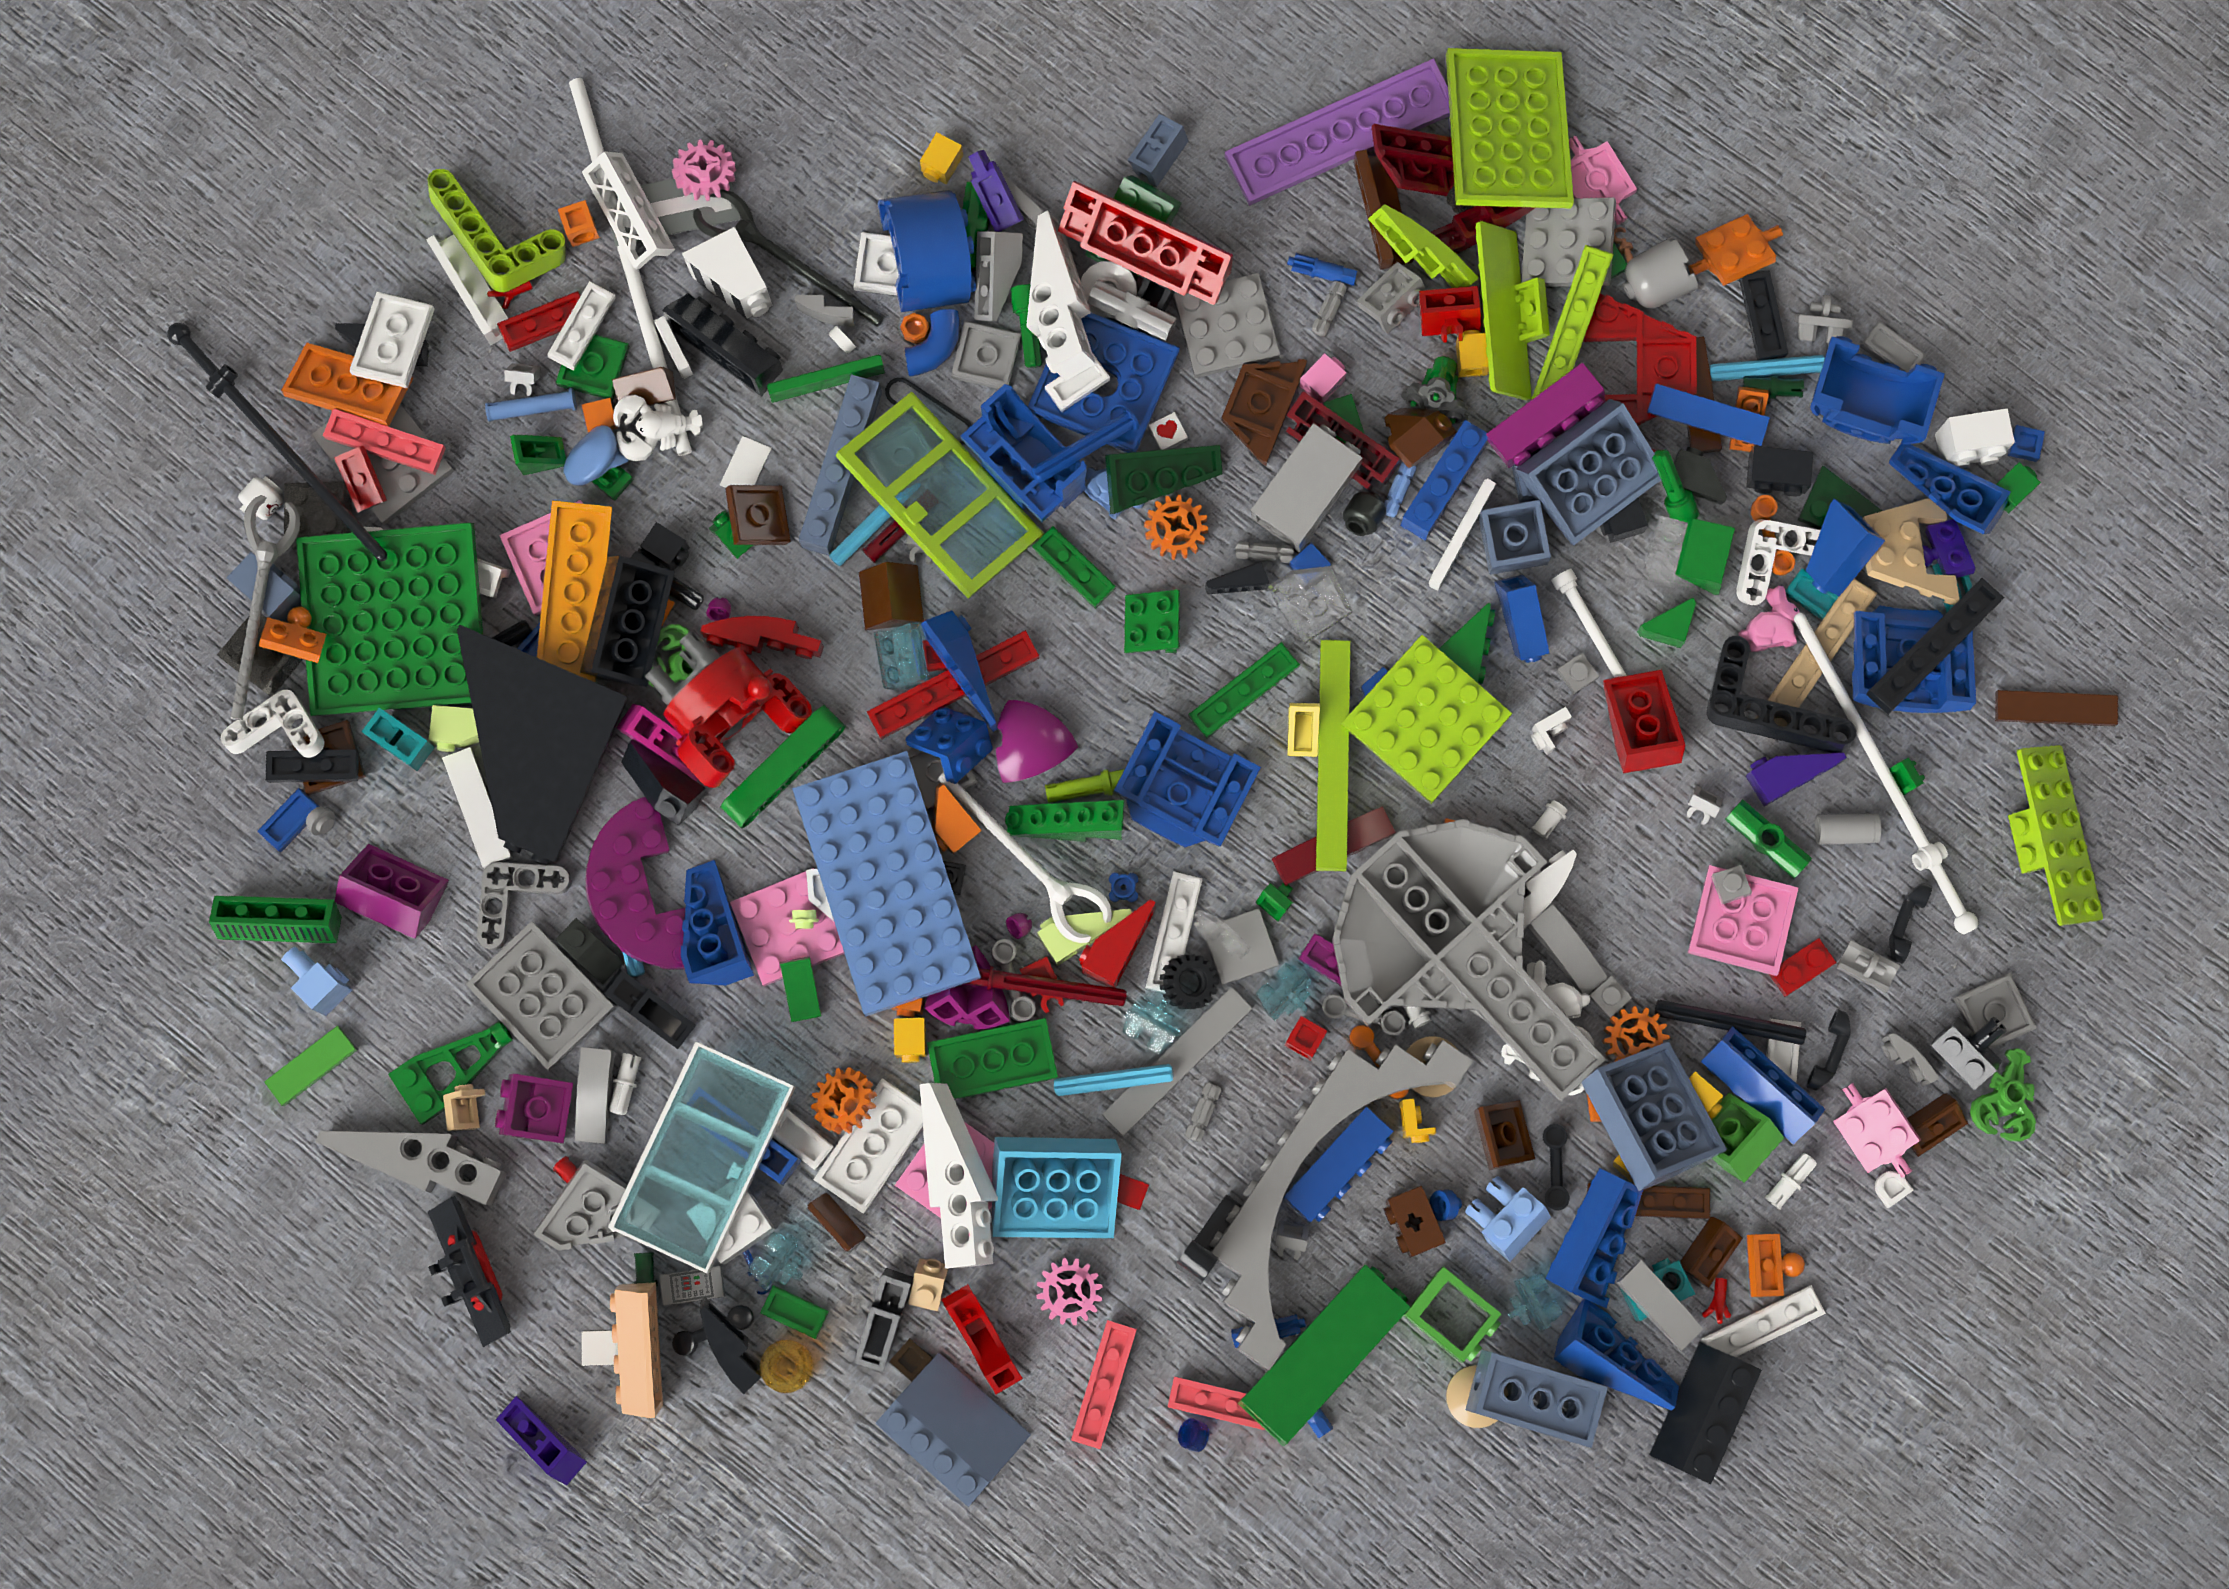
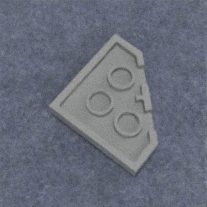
M585 1159L534 1230V1236L559 1251L572 1249V1246L586 1243L593 1245L624 1237L625 1235L611 1231L608 1226L627 1188V1184ZM639 1192L625 1222L648 1231L662 1212L663 1206Z

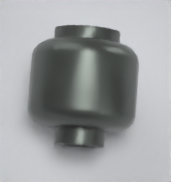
M1371 491L1356 493L1343 511L1346 528L1357 536L1375 533L1386 516V507L1382 502V498Z

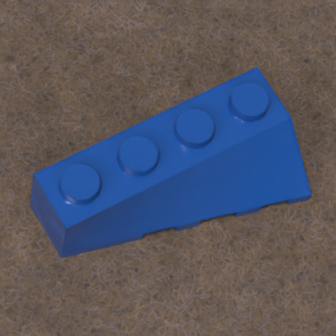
M1599 1168L1582 1204L1578 1208L1577 1215L1568 1233L1564 1237L1555 1260L1551 1263L1550 1270L1545 1279L1575 1295L1607 1308L1610 1299L1605 1296L1608 1285L1615 1282L1618 1273L1613 1270L1618 1254L1624 1253L1627 1244L1624 1238L1625 1230L1632 1227L1643 1190L1638 1191L1635 1185Z

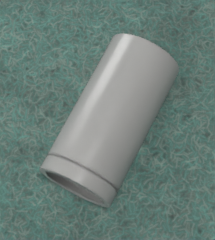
M1878 813L1818 814L1815 817V839L1818 845L1880 842L1881 820Z

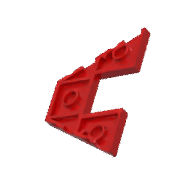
M1599 294L1583 342L1637 341V394L1605 395V402L1612 399L1624 403L1633 420L1639 426L1657 417L1646 413L1655 384L1697 395L1696 336L1686 331H1679L1669 323L1660 322L1649 317L1643 311L1626 303L1622 304L1615 301L1613 297L1607 294L1606 296Z

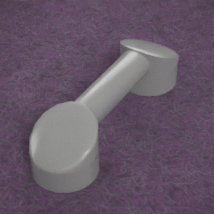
M1006 939L997 941L991 951L994 963L1001 966L1002 971L1015 973L1012 963L1016 956L1015 945ZM1009 990L1013 1002L1010 1007L1012 1018L1020 1022L1030 1020L1035 1013L1034 1002L1030 998L1024 997L1020 991Z
M1331 994L1324 999L1322 1009L1329 1018L1336 1019L1345 1015L1361 1020L1340 995ZM1397 1011L1381 1013L1372 1022L1373 1024L1380 1025L1383 1031L1389 1035H1398L1405 1028V1019Z

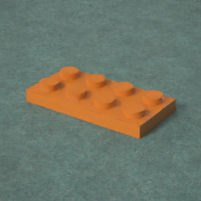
M306 342L281 391L285 397L332 411L336 409L389 427L408 388L352 375L349 370L354 356Z

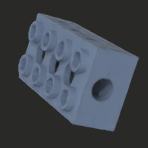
M1481 1350L1465 1410L1592 1448L1608 1387ZM1510 1383L1511 1392L1505 1397L1504 1388ZM1539 1392V1402L1534 1406L1533 1397L1535 1393ZM1567 1401L1568 1410L1563 1414L1562 1405Z

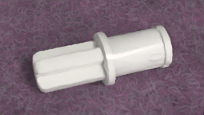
M626 1053L622 1054L617 1079L613 1080L615 1088L609 1107L610 1112L617 1115H625L627 1113L632 1090L637 1087L634 1082L641 1057H633V1055Z
M1802 1153L1786 1173L1782 1172L1780 1174L1782 1178L1769 1194L1765 1196V1199L1781 1210L1782 1206L1796 1189H1801L1800 1184L1815 1168L1816 1161L1808 1154Z

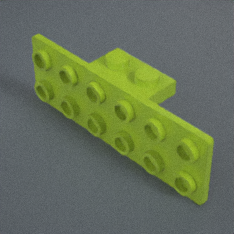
M1480 221L1476 223V242L1478 245V268L1481 279V298L1484 312L1483 324L1486 334L1490 389L1492 392L1529 400L1532 398L1527 343L1550 336L1545 279L1537 277L1521 283L1517 233Z
M2061 745L2018 749L2017 756L2030 808L2008 815L2021 873H2031L2045 869L2059 926L2103 920L2101 903L2094 881V874L2087 852V845L2081 827L2063 748Z

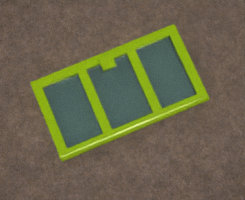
M913 392L907 394L842 447L835 455L968 599L1044 535V532Z

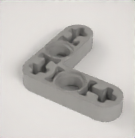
M499 862L489 864L484 869L482 875L477 939L480 945L493 951L502 948L506 943L511 892L563 894L571 887L572 880L569 872L563 867L552 865ZM497 869H500V873L503 875L512 876L514 886H510L511 881L509 879H500L498 884L495 885V881L490 879V875L496 874ZM533 871L535 874L534 883L528 887L522 886L519 882L522 872ZM541 871H545L543 876L546 878H555L556 873H559L565 879L564 883H559L558 888H555L553 883L543 881L544 887L539 888L542 882ZM494 898L500 899L503 904L500 913L495 915L489 914L487 911L488 902ZM486 918L493 921L501 920V924H494V931L499 934V939H494L493 944H490V941L485 938V934L491 932L492 925L489 922L485 923Z

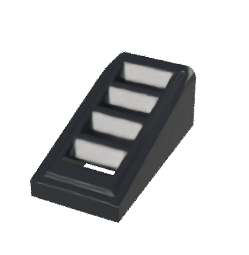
M1257 562L1208 580L1205 590L1207 594L1259 591L1269 589V580L1262 562Z

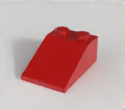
M1662 669L1605 679L1603 685L1615 748L1623 774L1682 763L1686 744Z
M1150 899L1098 937L1092 946L1087 944L1079 959L1081 961L1080 965H1082V974L1107 987L1116 988L1156 911V902Z

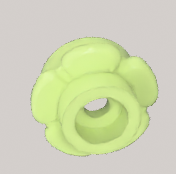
M792 910V919L789 922L795 923V929L814 928L815 922H819V919L816 918V910Z

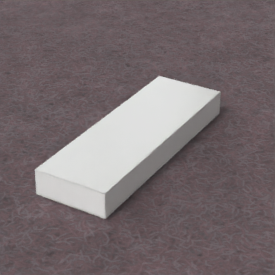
M589 281L549 350L548 358L574 371L615 300V294Z

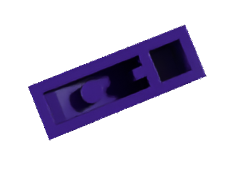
M1844 753L1776 756L1769 761L1766 757H1763L1750 765L1752 770L1745 777L1765 807L1842 763L1847 757Z
M517 1396L496 1419L547 1475L566 1486L587 1463L567 1440Z

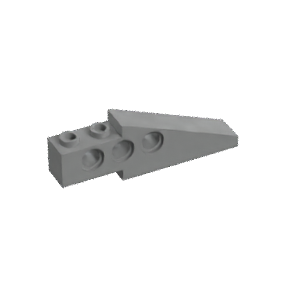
M320 1131L315 1141L425 1192L432 1193L435 1184L438 1183L488 1206H492L507 1174L499 1169L501 1163L488 1157H484L483 1161L477 1160L472 1157L474 1151L458 1144L453 1149L458 1137L451 1134ZM419 1141L422 1146L421 1153L416 1157H412L409 1153V1147L413 1142ZM446 1153L449 1157V1164L446 1168L440 1170L436 1164L439 1155ZM473 1165L477 1170V1175L474 1180L467 1182L464 1178V1171L467 1167Z

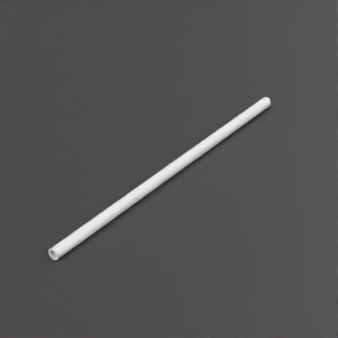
M576 78L571 80L569 84L593 162L604 152L584 81L582 78ZM601 167L595 173L598 183L603 185L605 172ZM610 191L609 203L612 208L617 209L618 201L615 191ZM618 240L619 246H617L652 368L665 367L668 369L639 269H634ZM677 398L676 400L663 403L664 405L671 406V414L681 415ZM687 432L674 435L678 456L690 454L692 449Z

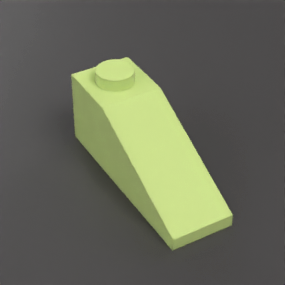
M432 706L428 740L434 746H437V750L454 752L455 748H466L479 743L473 708Z
M1131 909L1113 910L1111 921L1105 923L1103 920V912L1066 915L1065 918L1073 930L1080 934L1091 936L1090 941L1087 943L1073 942L1065 938L1056 927L1053 917L1040 924L1041 930L1037 934L1056 965L1059 966L1084 950L1087 944L1092 945L1098 937L1130 915L1132 911Z

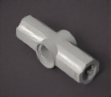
M1097 280L1087 301L1089 304L1114 315L1116 320L1135 329L1140 328L1165 341L1172 334L1178 319L1151 306L1149 301L1130 292L1125 293L1100 280Z

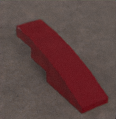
M1475 206L1454 215L1452 223L1433 230L1431 233L1458 254L1477 244V222L1483 221L1506 228L1535 208Z
M1383 806L1348 821L1347 857L1363 851L1366 847L1389 838L1396 833ZM1316 837L1272 858L1285 886L1318 872L1316 871Z

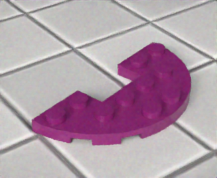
M642 797L614 814L601 829L594 841L586 866L587 899L598 926L605 936H608L622 952L639 962L643 961L659 966L662 969L683 970L685 968L680 954L684 936L682 926L683 920H685V908L659 914L655 913L641 859L667 854L670 850L660 813L652 807L646 797Z

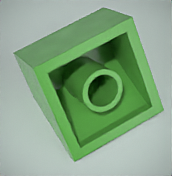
M1728 1093L1720 1103L1723 1106L1722 1110L1712 1120L1727 1150L1712 1159L1725 1171L1745 1183L1784 1139V1136L1769 1117L1731 1093Z

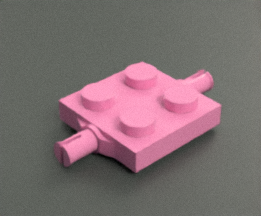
M1573 136V139L1570 138L1569 147L1575 155L1571 159L1573 197L1615 198V222L1617 225L1621 224V222L1623 223L1627 220V216L1619 204L1622 200L1635 194L1637 188L1612 147L1606 141L1595 148L1584 149L1577 136Z
M1854 1083L1842 1089L1853 1105L1845 1114L1833 1122L1867 1173L1880 1165L1891 1162L1901 1178L1912 1172L1902 1155L1909 1147L1921 1139L1887 1088L1873 1096L1862 1098Z

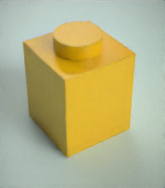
M936 132L920 159L923 175L932 182L938 183V181H941L947 185L964 156L962 145Z
M1478 330L1463 332V341H1458V337L1456 340L1458 377L1487 376L1489 367L1486 354V334L1480 333Z
M925 1018L894 1019V1055L896 1058H901L902 1063L920 1062V1057H927Z

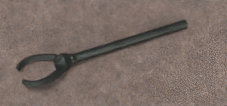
M720 190L721 198L731 202L742 218L735 226V229L743 242L759 245L763 250L779 261L781 260L785 265L844 305L853 307L857 314L878 327L882 323L883 316L862 304L852 295L847 294L846 291L840 289L830 280L825 279V277L818 274V272L811 269L805 263L803 264L793 255L788 254V252L781 249V247L774 244L768 238L766 239L757 229L753 215L746 202L734 192ZM698 208L693 211V218L697 227L705 234L715 237L727 231L708 224L703 219L702 213Z

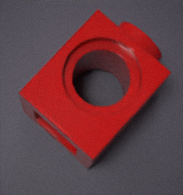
M1300 1016L1284 1046L1311 1061L1327 1030Z

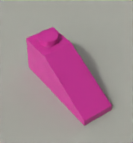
M632 704L616 728L697 781L698 778L678 756V745L676 742L682 736L643 706Z

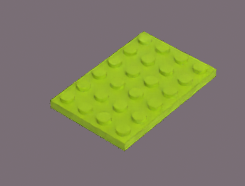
M1448 48L1446 52L1456 205L1571 209L1574 204L1562 52Z

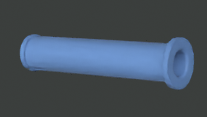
M569 388V391L485 403L486 416L489 422L571 408L573 411L577 410L573 388Z

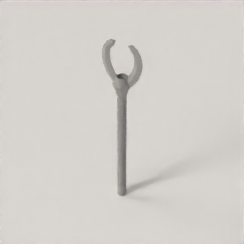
M263 495L255 497L248 504L244 515L245 533L255 553L258 571L231 718L243 720L268 574L276 559L293 544L300 529V516L292 502H286L285 506L289 513L290 521L284 536L276 544L261 541L256 529V513L259 506L267 498Z

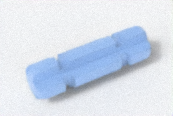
M1403 462L1401 463L1398 470L1399 475H1396L1387 495L1388 500L1384 502L1386 516L1394 518L1397 515L1400 507L1399 504L1404 499L1411 482L1409 479L1413 478L1416 466L1408 468Z

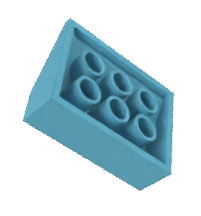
M995 1137L992 1186L998 1201H992V1237L1114 1238L1122 1154L1116 1139Z

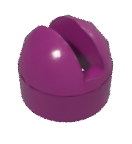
M715 597L708 604L706 615L712 621L727 619L731 614V604L724 597L721 599Z
M1016 913L1006 919V927L1015 939L1024 937L1032 929V920H1027L1028 915L1025 913Z

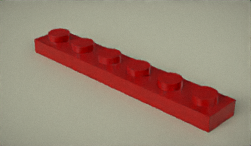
M1026 630L976 655L985 686L1040 658ZM949 670L876 706L867 711V714L882 740L934 713L937 709L944 708L960 700L966 694Z

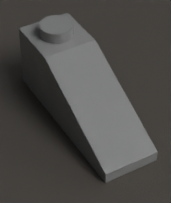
M977 232L974 320L997 321L1022 263L1023 233Z

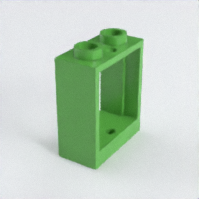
M1444 1266L1437 1271L1410 1305L1411 1308L1403 1315L1460 1363H1463L1466 1359L1471 1362L1482 1349L1478 1343L1485 1334L1491 1337L1501 1325V1322L1497 1320L1501 1313ZM1447 1282L1489 1315L1462 1350L1457 1348L1420 1317Z

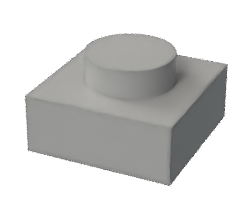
M1580 653L1557 669L1558 674L1573 695L1599 678V675L1583 653Z
M1742 865L1714 873L1711 876L1721 904H1726L1752 894Z
M1612 975L1590 994V1000L1608 1019L1632 998Z

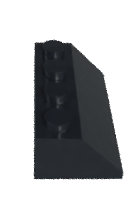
M688 293L662 310L671 330L761 397L767 391L768 383L774 382L783 371L779 361L781 357L769 347L764 350L756 344L758 340L746 330L740 332L733 327L735 323L723 313L717 315L711 310V304L701 296L694 298Z
M621 555L607 558L580 673L614 682L642 687L648 686L649 680L645 676L652 669L675 571Z
M1699 1342L1679 1386L1676 1406L1672 1411L1668 1410L1649 1455L1711 1484L1762 1370Z

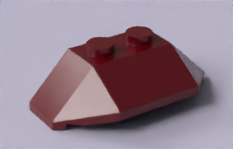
M1379 124L1371 126L1375 153L1385 172L1397 188L1441 196H1449L1455 190L1451 137Z

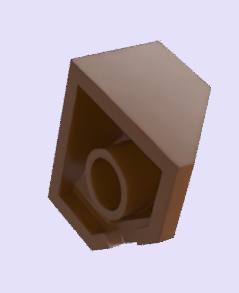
M1400 408L1387 414L1384 418L1385 425L1391 430V435L1388 437L1389 447L1408 468L1437 455L1457 433L1450 419L1438 410Z

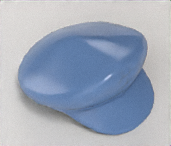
M601 425L592 429L570 451L564 464V475L572 485L582 486L601 477L609 469L628 462L629 459H626L620 453L616 437L611 428Z

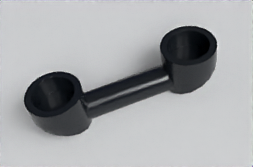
M1921 883L1903 899L1889 937L1890 954L1896 962L1903 964L1908 957L1912 941L1904 939L1903 936L1914 906L1916 905L1921 908L1926 906L1932 892L1931 885Z
M1839 1009L1835 1011L1828 1027V1031L1836 1034L1837 1037L1824 1068L1815 1065L1806 1084L1807 1088L1814 1091L1822 1088L1835 1076L1850 1038L1849 1016L1846 1012Z
M1551 1124L1543 1132V1141L1550 1149L1551 1187L1546 1191L1545 1202L1552 1210L1560 1211L1566 1208L1570 1201L1569 1193L1563 1187L1562 1147L1567 1142V1132L1561 1125Z
M738 1305L729 1311L727 1318L739 1330H746L754 1322V1313L749 1307ZM704 1328L694 1332L680 1331L675 1334L672 1341L674 1351L682 1356L693 1354L697 1349L698 1343L707 1340Z

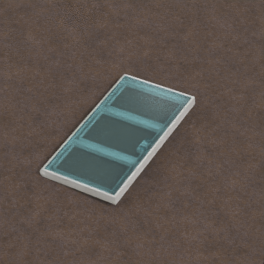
M695 1042L608 1228L613 1232L616 1231L709 1274L795 1090V1086L704 1046L701 1042Z

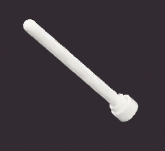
M1572 568L1554 577L1551 582L1557 591L1560 590L1562 594L1567 595L1614 678L1627 676L1577 591V577Z

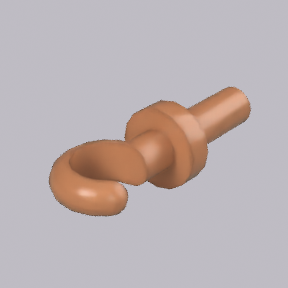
M1618 227L1614 229V242L1620 244L1618 250L1621 254L1625 255L1628 263L1633 258L1631 253L1633 246L1625 238L1620 239L1615 236L1617 232H1626L1625 228Z

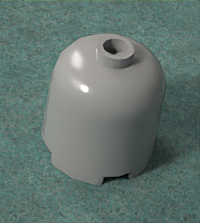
M1670 237L1633 257L1625 267L1627 282L1622 285L1630 300L1635 298L1645 308H1656L1698 289L1695 274L1688 275L1684 264L1689 262L1676 239L1673 240V237Z

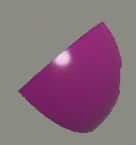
M1008 700L1005 704L997 726L1003 734L1002 746L996 748L997 765L1003 783L1020 781L1039 775L1063 762L1078 748L1077 742L1068 728L1047 710L1032 703L1019 700Z
M976 945L971 947L977 967L990 970V964ZM962 984L929 995L925 1003V1009L931 1015L951 1026H955L959 1022L972 1024L974 1029H987L1010 1021L1009 1009L1002 989L990 988L989 991L986 986Z

